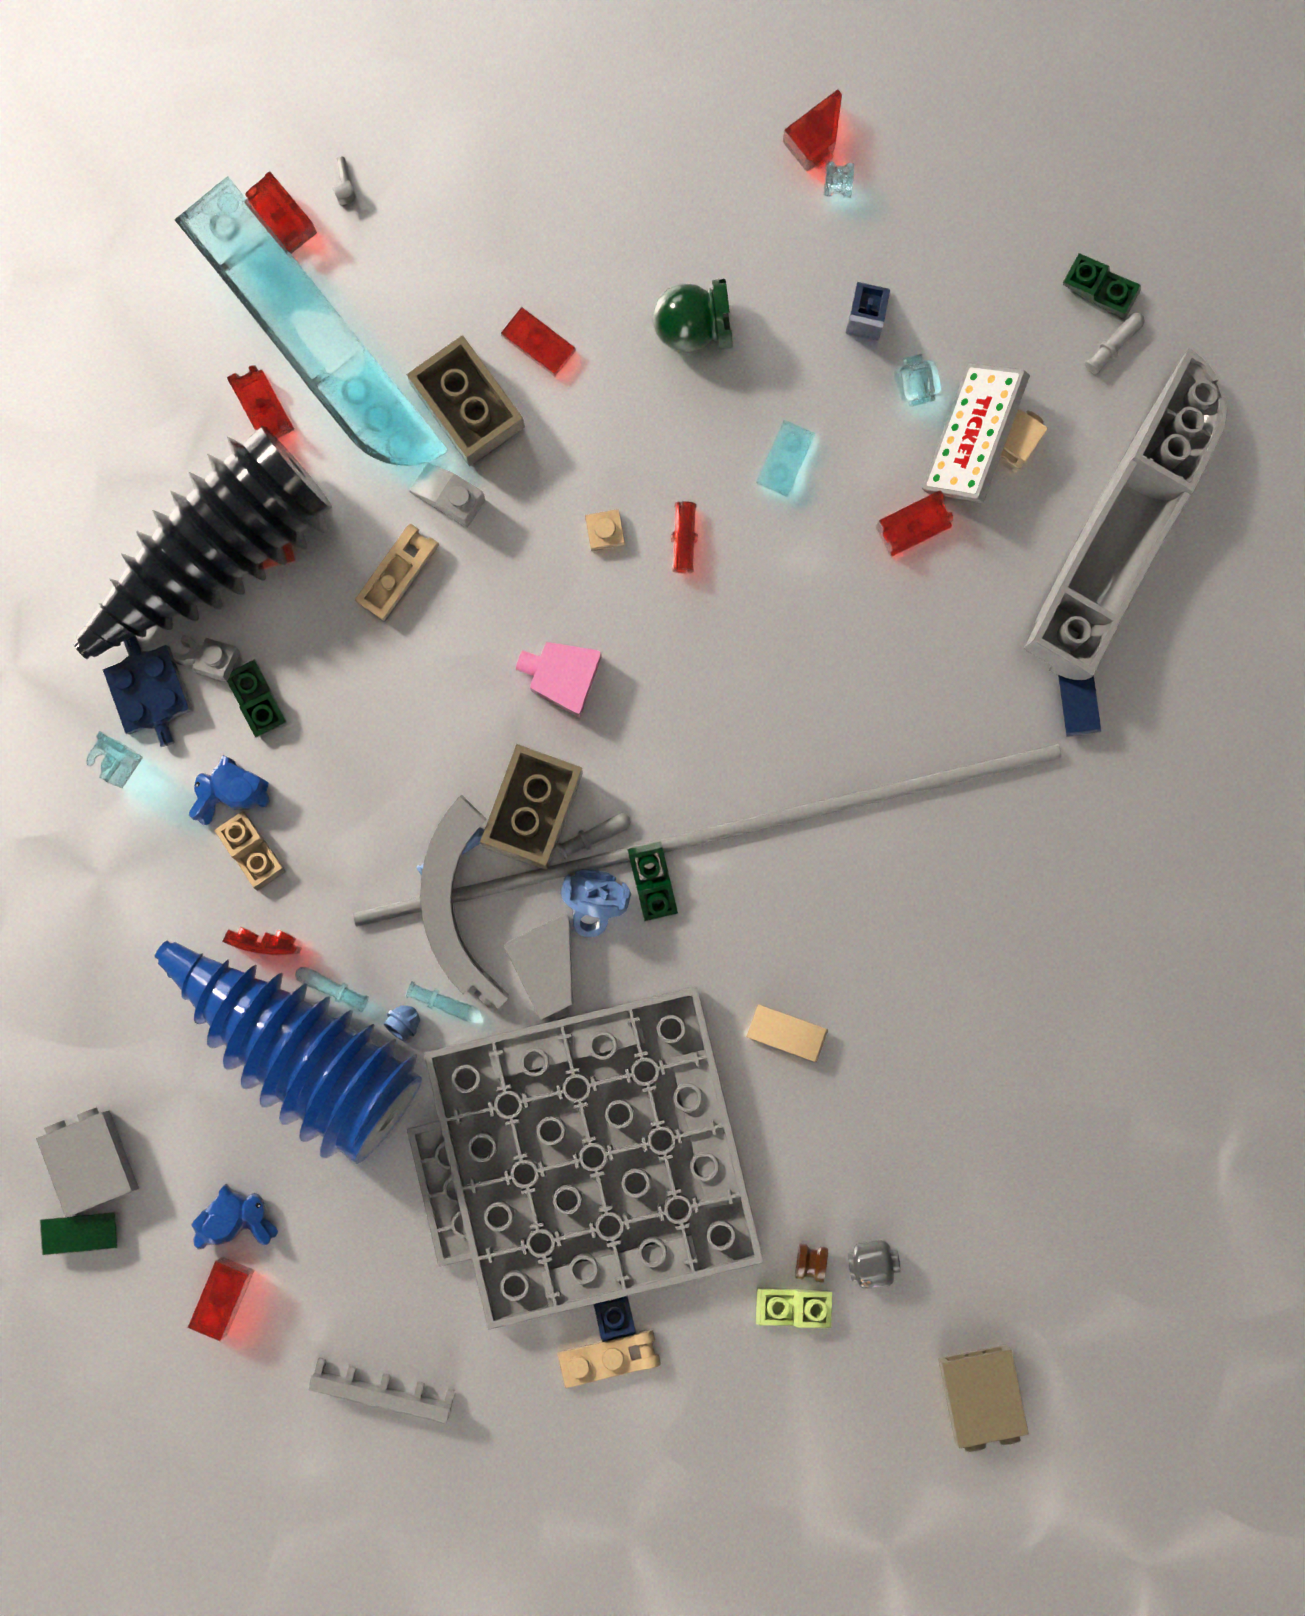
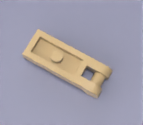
M409 524L355 598V602L382 621H385L427 560L435 553L439 543L431 537L426 539L419 534L417 527ZM413 545L419 550L415 557L405 552L408 546Z
M653 1330L637 1332L633 1335L558 1352L557 1355L565 1388L660 1366L659 1354H655L652 1343L655 1341ZM639 1345L641 1357L631 1359L629 1347Z

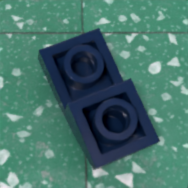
M1058 675L1066 737L1101 732L1094 676L1087 680H1073Z
M628 1296L593 1304L602 1342L636 1334Z

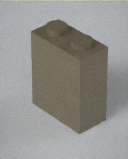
M1007 1345L938 1358L954 1441L958 1448L965 1447L966 1452L979 1451L986 1448L985 1443L999 1441L1001 1445L1014 1444L1021 1441L1020 1436L1029 1435L1013 1354Z

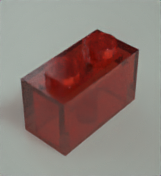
M225 1257L216 1260L188 1328L218 1341L228 1336L255 1270Z

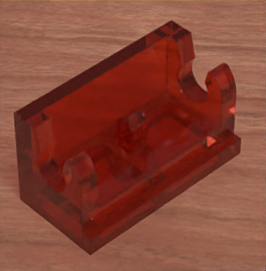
M270 171L245 193V196L248 198L245 201L246 206L288 256L317 234L313 222Z
M255 365L248 367L249 372L243 376L234 373L227 377L254 429L258 430L263 426L277 439L295 430L262 369L258 370Z
M941 490L878 521L876 529L890 557L952 528L953 514L946 510L944 505L945 497Z

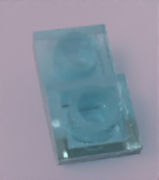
M784 420L756 483L788 497L816 433Z

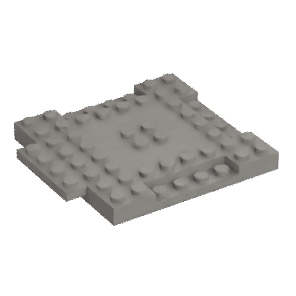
M697 987L424 1053L439 1121L408 1128V1138L438 1267L472 1259L488 1330L764 1263Z

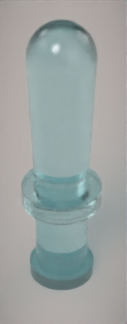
M303 966L296 970L295 977L298 982L307 984V986L335 997V1002L340 1003L343 1001L358 1008L360 1012L366 1007L369 996H363L348 989V984L342 983L340 985L309 967Z
M411 981L405 996L406 998L411 997L428 1004L427 1008L431 1010L433 1007L438 1008L469 1023H475L480 1019L481 1012L476 1006L438 994V989L431 991Z

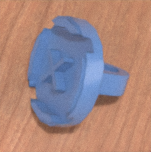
M587 869L576 871L575 876L568 874L564 878L560 894L563 901L573 909V927L579 935L596 937L605 931L609 918L620 916L627 911L631 892L624 882L621 886L615 882L616 877L612 874ZM588 915L599 918V920L593 924H586L581 921V918Z

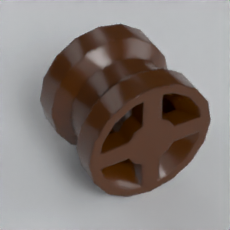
M799 1244L795 1279L803 1280L805 1277H812L816 1282L823 1283L827 1268L828 1247L810 1249L807 1244Z

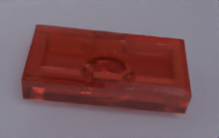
M523 307L518 310L501 332V336L554 377L576 351L572 344Z

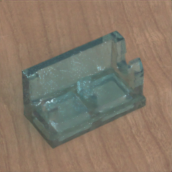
M99 731L96 736L98 740L88 754L86 763L88 766H92L99 755H105L101 763L99 778L123 789L143 759V756L117 739Z

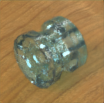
M826 162L824 196L831 197L836 193L842 194L844 198H851L854 163L838 166L834 162Z

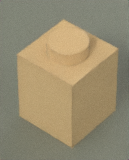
M1019 409L1014 418L1001 457L1020 469L1048 429V427L1043 425V419L1034 412H1024Z

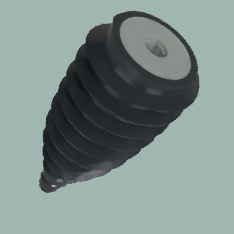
M262 426L243 444L227 436L232 453L224 461L207 454L213 471L205 479L189 472L194 489L187 497L170 490L176 507L169 516L152 510L158 528L152 536L136 531L142 544L141 549L135 558L121 553L127 568L119 581L109 578L114 587L102 604L98 603L100 607L76 636L77 641L73 645L85 659H89L91 656L97 657L114 646H120L121 642L131 637H146V630L158 625L165 630H172V617L181 614L187 619L197 621L199 619L198 603L205 602L216 609H221L223 607L220 595L221 590L227 588L236 594L244 595L245 588L242 576L248 573L259 580H266L263 561L269 558L281 565H286L287 559L283 546L287 543L307 549L303 533L306 528L310 526L320 532H327L323 514L332 508L329 500L302 465L269 430Z

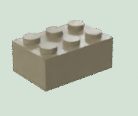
M463 335L406 374L414 391L469 467L525 428L523 417Z
M516 744L480 841L482 847L548 870L583 775L582 767Z

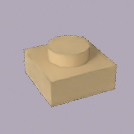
M619 509L585 515L591 551L625 545Z

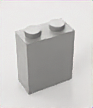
M97 1107L77 1115L78 1122L66 1126L64 1120L44 1128L45 1135L36 1138L65 1217L72 1216L139 1189L110 1111L99 1113Z

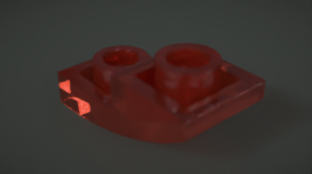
M240 926L238 932L228 929L222 942L233 947L260 954L295 955L299 954L302 949L294 944L297 939L296 937L279 929L276 934L265 932L261 942H258V934Z

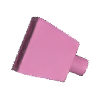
M546 642L541 657L522 650L516 670L534 676L530 686L533 693L567 712L581 717L602 654L600 651Z

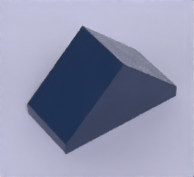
M857 282L845 333L878 341L885 321L890 289Z

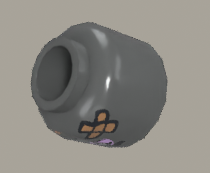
M884 1240L858 1243L855 1245L853 1253H848L851 1280L857 1281L858 1285L863 1289L890 1286L894 1281V1273L901 1272L898 1251L891 1252L890 1245Z

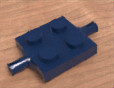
M134 636L123 641L128 657L122 662L102 670L125 734L130 735L143 729H155L160 747L169 746L168 744L171 745L175 741L171 735L168 723L177 716L192 711V707L176 662L173 659L170 646L164 645L151 651H141L137 637Z

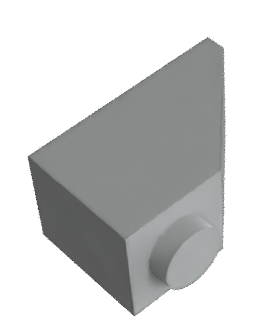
M431 463L426 464L409 490L410 493L468 528L486 500L483 491L458 475Z

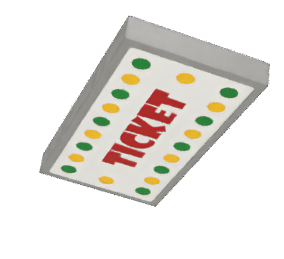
M968 363L922 490L928 494L984 503L1030 375L1025 370Z

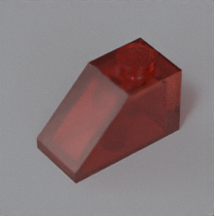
M838 89L784 129L782 142L807 173L814 167L821 169L834 157L833 153L837 140L842 93Z

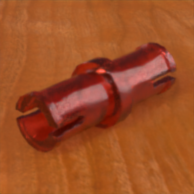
M682 501L681 505V502H676L674 506V532H671L670 541L674 542L672 572L686 574L687 570L688 573L694 572V543L698 541V534L695 533L697 504Z

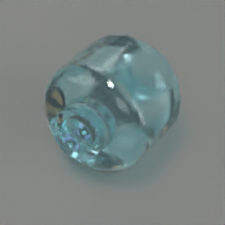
M922 354L903 358V366L896 368L894 371L899 399L903 402H908L909 407L936 401L935 395L941 391L936 363L933 360H923Z

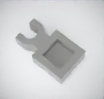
M183 635L180 641L190 650L183 655L175 652L173 656L175 662L184 666L194 664L192 668L197 674L227 682L240 654L239 649L236 646L205 638L203 645H199L191 637Z

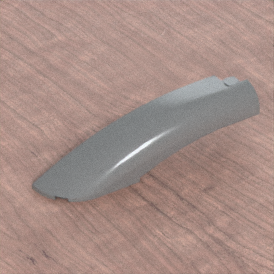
M1190 348L1185 352L1096 504L1033 624L1035 627L1024 647L1026 651L1051 664L1049 671L1073 680H1087L1094 676L1137 588L1181 510L1194 492L1224 431L1227 407L1226 399L1221 397L1217 386L1219 379L1208 363Z

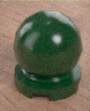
M712 280V289L709 288L708 291L694 284H680L668 288L657 300L652 322L660 340L674 351L693 352L703 349L711 340L718 341L719 349L732 348L733 341L729 321L730 311L726 280Z

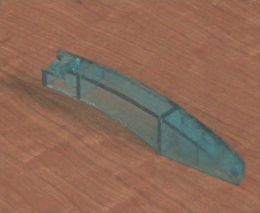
M229 176L225 177L174 219L357 447L379 461L405 466L432 461L449 451Z

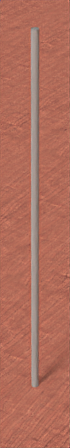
M1057 744L549 866L548 870L540 868L453 889V903L566 877L568 874L574 875L576 871L583 869L595 870L628 862L630 859L627 849L661 841L663 851L666 853L1062 757L1061 750ZM420 897L353 913L355 925L357 927L420 912Z

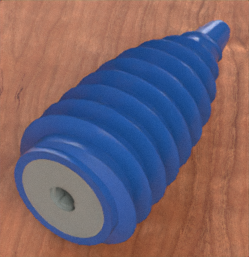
M165 941L156 951L155 958L158 959V965L181 989L182 998L189 1000L195 1007V1023L203 1024L207 1022L210 1026L207 1035V1045L210 1048L226 1045L223 1056L224 1068L231 1070L241 1065L244 1066L241 1076V1086L244 1089H251L259 1084L263 1085L260 1094V1105L262 1107H270L281 1101L283 1104L279 1120L282 1125H288L301 1119L302 1125L299 1134L301 1141L306 1142L319 1135L322 1136L321 1158L331 1157L340 1151L354 1163H361L386 1138L415 1097L422 1082V1077L413 1071L417 1054L400 1062L392 1057L396 1039L379 1047L371 1042L374 1024L360 1032L349 1027L353 1010H349L338 1018L327 1014L330 996L312 1005L304 1001L307 984H303L290 993L281 989L283 973H279L267 982L255 978L257 965H253L246 972L229 967V959L224 963H220L203 956V953L199 954L177 942L170 943Z

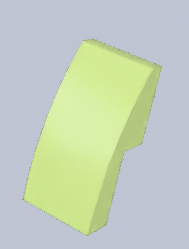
M757 1288L756 1324L785 1325L797 1328H831L832 1292Z

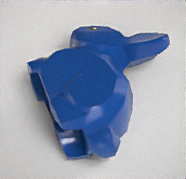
M223 755L219 765L213 769L211 775L200 773L196 777L194 791L198 799L192 806L189 816L192 820H198L202 825H208L213 820L215 805L219 802L233 810L251 809L257 805L267 807L270 803L267 793L269 782L237 766L234 760Z
M227 1184L219 1190V1196L191 1224L196 1233L193 1243L198 1250L204 1249L207 1245H221L233 1241L243 1229H249L261 1245H268L271 1239L276 1237L278 1230L271 1222L265 1219L266 1208L259 1194L253 1193L245 1199L241 1194L234 1192Z

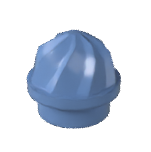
M402 1005L388 1012V1019L385 1021L384 1026L389 1032L404 1042L409 1036H415L420 1018L414 1007Z

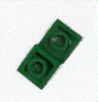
M1080 253L1063 281L1064 286L1079 296L1126 319L1141 291L1140 284L1110 272V266Z
M256 659L232 670L227 683L239 703V708L255 738L286 722Z
M661 841L627 849L644 921L677 914V906Z
M115 1212L40 1219L42 1255L117 1248Z

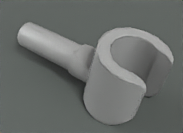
M340 156L337 157V165L342 184L332 189L340 206H344L354 201L356 195L349 181L345 157Z

